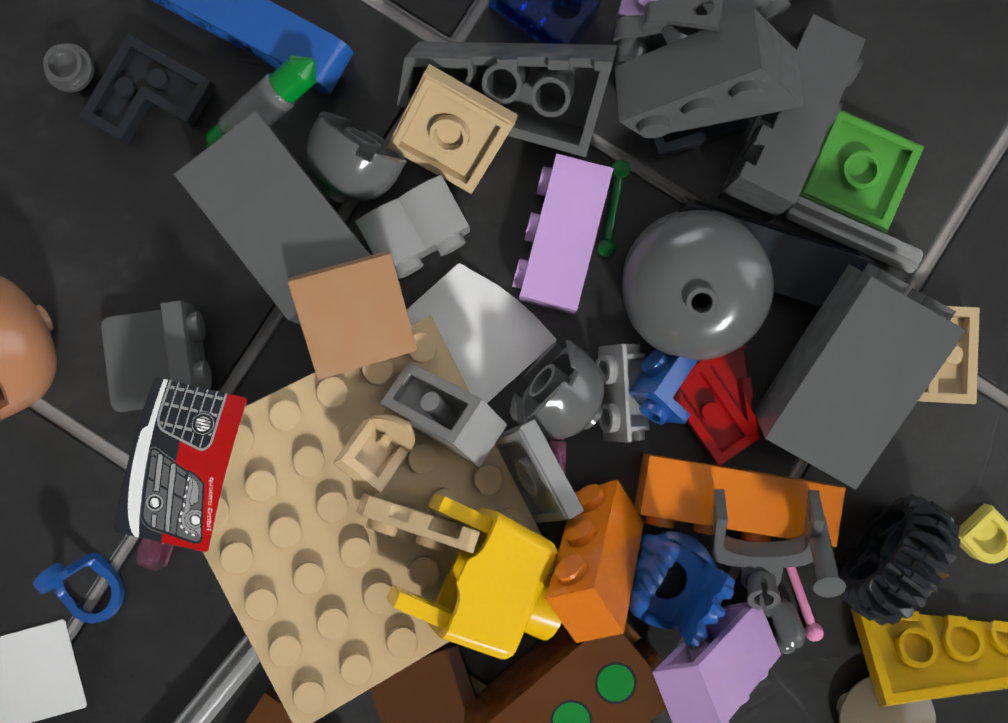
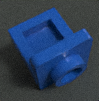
M657 349L651 352L642 363V372L629 389V394L641 404L639 407L640 412L649 420L663 425L665 422L685 424L690 414L673 399V396L698 360H690L680 356H669Z

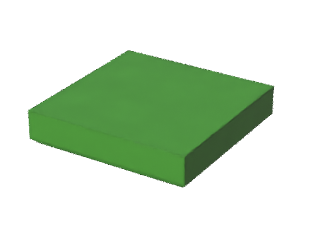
M840 110L833 124L827 129L821 143L819 155L811 166L799 196L885 234L894 218L924 146Z

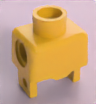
M434 493L428 506L429 508L480 532L474 552L470 553L458 549L435 602L394 584L386 599L394 608L426 621L441 639L498 659H508L514 655L524 632L543 641L553 637L562 623L545 599L552 576L550 571L557 556V549L554 543L498 511L482 506L476 511L446 496Z

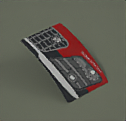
M155 378L151 385L130 452L120 493L114 531L207 552L210 547L228 464L247 399L171 380Z

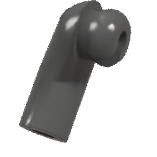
M780 596L781 601L779 605L765 610L764 599L759 598L765 616L772 620L775 628L773 635L780 652L791 654L796 648L803 646L806 632L795 605Z

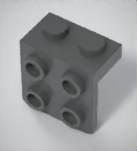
M184 301L160 303L161 310L111 316L102 321L101 331L109 396L113 410L127 412L144 409L155 378H162L205 389L211 388L212 375L210 366L205 360L203 346L206 328L204 318L199 311V306Z

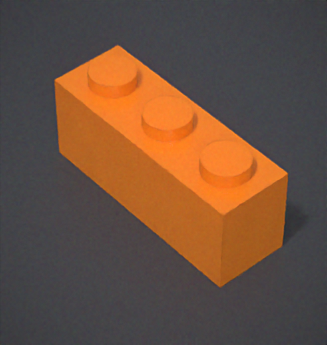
M618 480L601 485H588L575 492L584 511L566 522L545 598L576 643L623 634L625 630L644 522Z

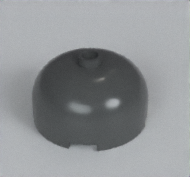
M691 210L680 213L676 211L649 225L631 246L624 263L622 277L625 309L638 334L655 349L669 356H680L690 360L718 358L743 346L757 333L764 323L771 307L774 291L772 267L763 246L756 236L739 220L716 210ZM706 293L711 296V299L709 301L707 298L696 294Z

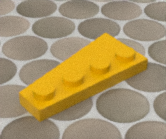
M851 609L879 707L1008 689V622L996 620L991 622L968 620L967 617L946 615L944 617L919 614V611H914L911 617L907 619L902 617L900 622L894 625L886 623L881 626L873 620L869 621Z

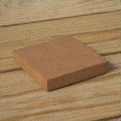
M389 250L287 278L318 380L417 351L392 254Z

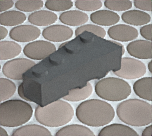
M815 14L809 18L798 32L792 44L798 52L804 107L756 117L717 198L766 222L782 212L787 214L792 206L796 204L811 166L819 155L821 143L827 129L833 124L841 110L843 103L840 102L842 94L846 86L849 87L855 80L863 65L864 60L858 57L866 39Z
M418 41L404 58L397 106L407 108L430 64L518 115L516 122L508 136L586 157L617 45Z

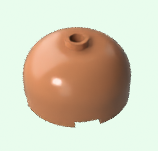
M0 276V421L28 408L41 399L49 390L57 369L56 349L50 333L54 327L48 313L41 305L35 306L17 285Z

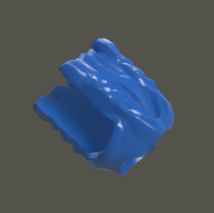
M663 531L658 535L645 534L641 536L628 609L634 616L649 625L679 630L685 644L695 649L708 636L705 627L708 624H718V619L724 617L727 613L721 606L722 600L731 599L734 594L735 580L726 572L717 568L715 561L705 546L690 534L678 531ZM674 562H678L684 568L687 578L684 589L676 597L666 599L656 596L655 592L661 586L668 569L672 567Z

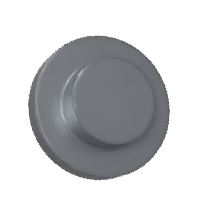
M70 43L58 44L51 47L44 56L43 67L45 76L57 89L69 93L77 92L84 89L91 82L94 75V63L91 56L80 46Z

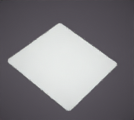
M61 619L0 636V723H32L87 706L65 620Z

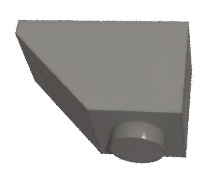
M407 362L380 402L383 407L396 416L409 421L411 426L442 447L478 467H481L507 426L483 399L410 362Z

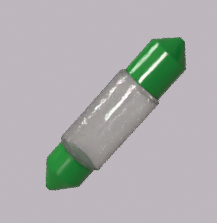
M291 55L272 74H267L222 115L218 120V124L207 133L206 149L254 111L263 118L269 127L275 124L295 106V101L316 83L315 60L309 57Z

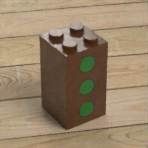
M628 617L623 634L580 643L574 641L561 623L553 637L547 641H539L476 695V700L465 708L464 723H650L666 709L652 673L662 663L663 659L645 637L639 640L641 636L631 625L632 622Z

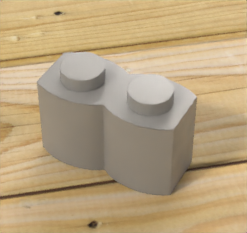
M442 175L418 185L401 197L379 206L355 221L373 254L388 250L391 252L398 279L406 277L422 268L424 265L421 259L428 254L438 250L440 256H444L460 248L466 243L463 236L470 232V227Z

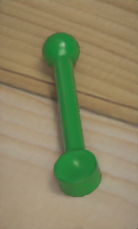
M618 160L612 165L614 183L604 239L597 246L599 254L603 257H610L616 251L613 237L623 181L630 173V165L625 160Z

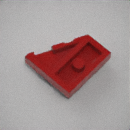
M746 343L724 356L709 360H698L673 396V399L690 414L686 423L714 464L718 466L759 439L757 418L752 411L751 405L753 398L751 378L747 376L744 355Z

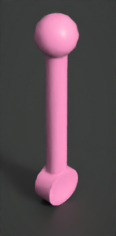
M787 567L789 579L806 623L805 636L810 641H819L824 635V630L819 623L815 622L796 567Z

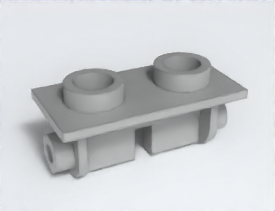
M617 344L598 347L596 364L604 377V398L601 404L602 414L598 420L602 430L603 441L628 443L645 440V431L649 430L648 418L639 410L641 404L629 394V389L642 372L641 366L645 360V353H640V344Z

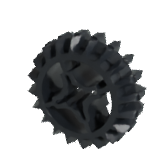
M911 494L905 498L900 497L896 499L891 506H884L877 517H872L871 523L863 529L859 538L854 542L850 553L844 557L846 564L840 570L839 577L846 583V589L841 594V598L855 612L869 621H875L881 626L886 623L894 625L900 622L902 617L906 619L911 617L915 608L918 606L924 607L926 599L933 592H938L937 586L942 579L949 577L947 570L956 561L957 555L954 551L960 546L961 539L958 537L960 527L954 523L952 517L946 514L945 509L933 501H927L922 496L917 497Z

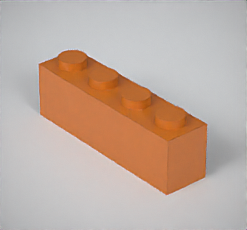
M642 453L634 507L640 515H646V524L674 528L676 520L694 523L693 531L712 535L714 489H724L728 517L726 529L741 531L740 538L746 541L770 542L771 536L791 540L800 537L804 533L808 490H819L831 544L833 547H837L846 489L844 487L824 482Z

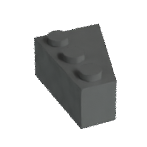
M755 8L721 22L719 31L701 30L615 66L619 122L644 138H658L668 133L804 107L798 52Z

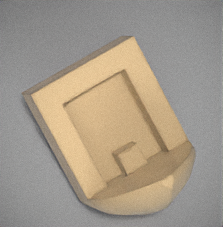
M381 414L367 418L362 421L333 463L371 495L381 493L407 453L414 447L415 434L409 421L393 415Z

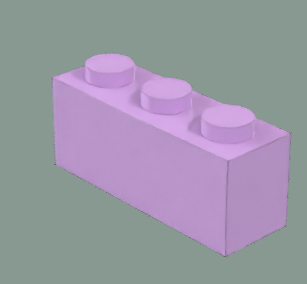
M556 154L553 168L543 166L536 194L545 196L541 214L531 212L524 239L525 241L533 242L529 261L519 259L512 287L521 289L519 301L569 314H574L577 311L613 168Z
M748 602L722 606L727 613L724 617L718 619V624H708L705 627L708 636L701 641L700 646L694 649L683 641L652 672L672 723H730L731 717L741 705L749 700L750 693L758 683L768 676L769 669L781 656L761 603L760 610L752 608Z

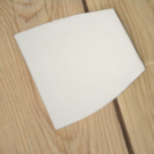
M460 263L407 309L410 325L430 315L432 316L469 392L483 399L486 403L493 399L556 342V338L516 298L499 285Z

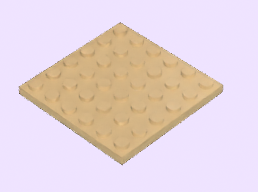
M431 315L411 325L417 347L415 352L321 380L317 379L314 372L245 406L218 504L210 547L207 552L203 553L292 723H313L449 642L441 639L426 621L394 608L386 598L394 584L435 602L458 552V548L446 545L445 551L442 552L415 543L416 534L399 528L396 537L366 528L368 518L361 516L356 511L362 493H370L333 463L363 420L381 414L396 416L383 407L380 402L407 362L469 392ZM412 426L415 434L414 447L407 453L382 492L373 495L469 527L428 507L434 493H437L476 511L481 506L498 511L541 535L496 443L481 467H478L442 447ZM554 562L553 567H552V569H551V571H550V575H552V573H553V569H554L555 562Z

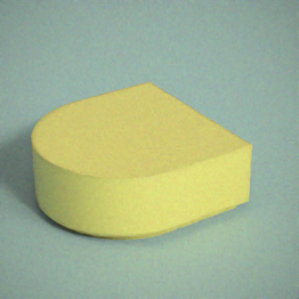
M984 503L960 526L958 535L961 539L960 547L976 560L991 564L999 563L1008 558V521L992 505Z

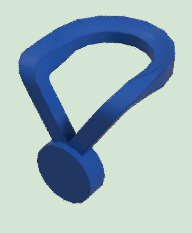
M99 553L87 554L67 567H64L59 562L44 570L33 582L34 588L40 594H45L53 589L57 598L64 603L75 618L81 622L91 624L106 621L114 616L122 606L125 594L123 580L112 565ZM88 566L107 580L111 588L110 602L99 613L87 612L67 593L63 580Z

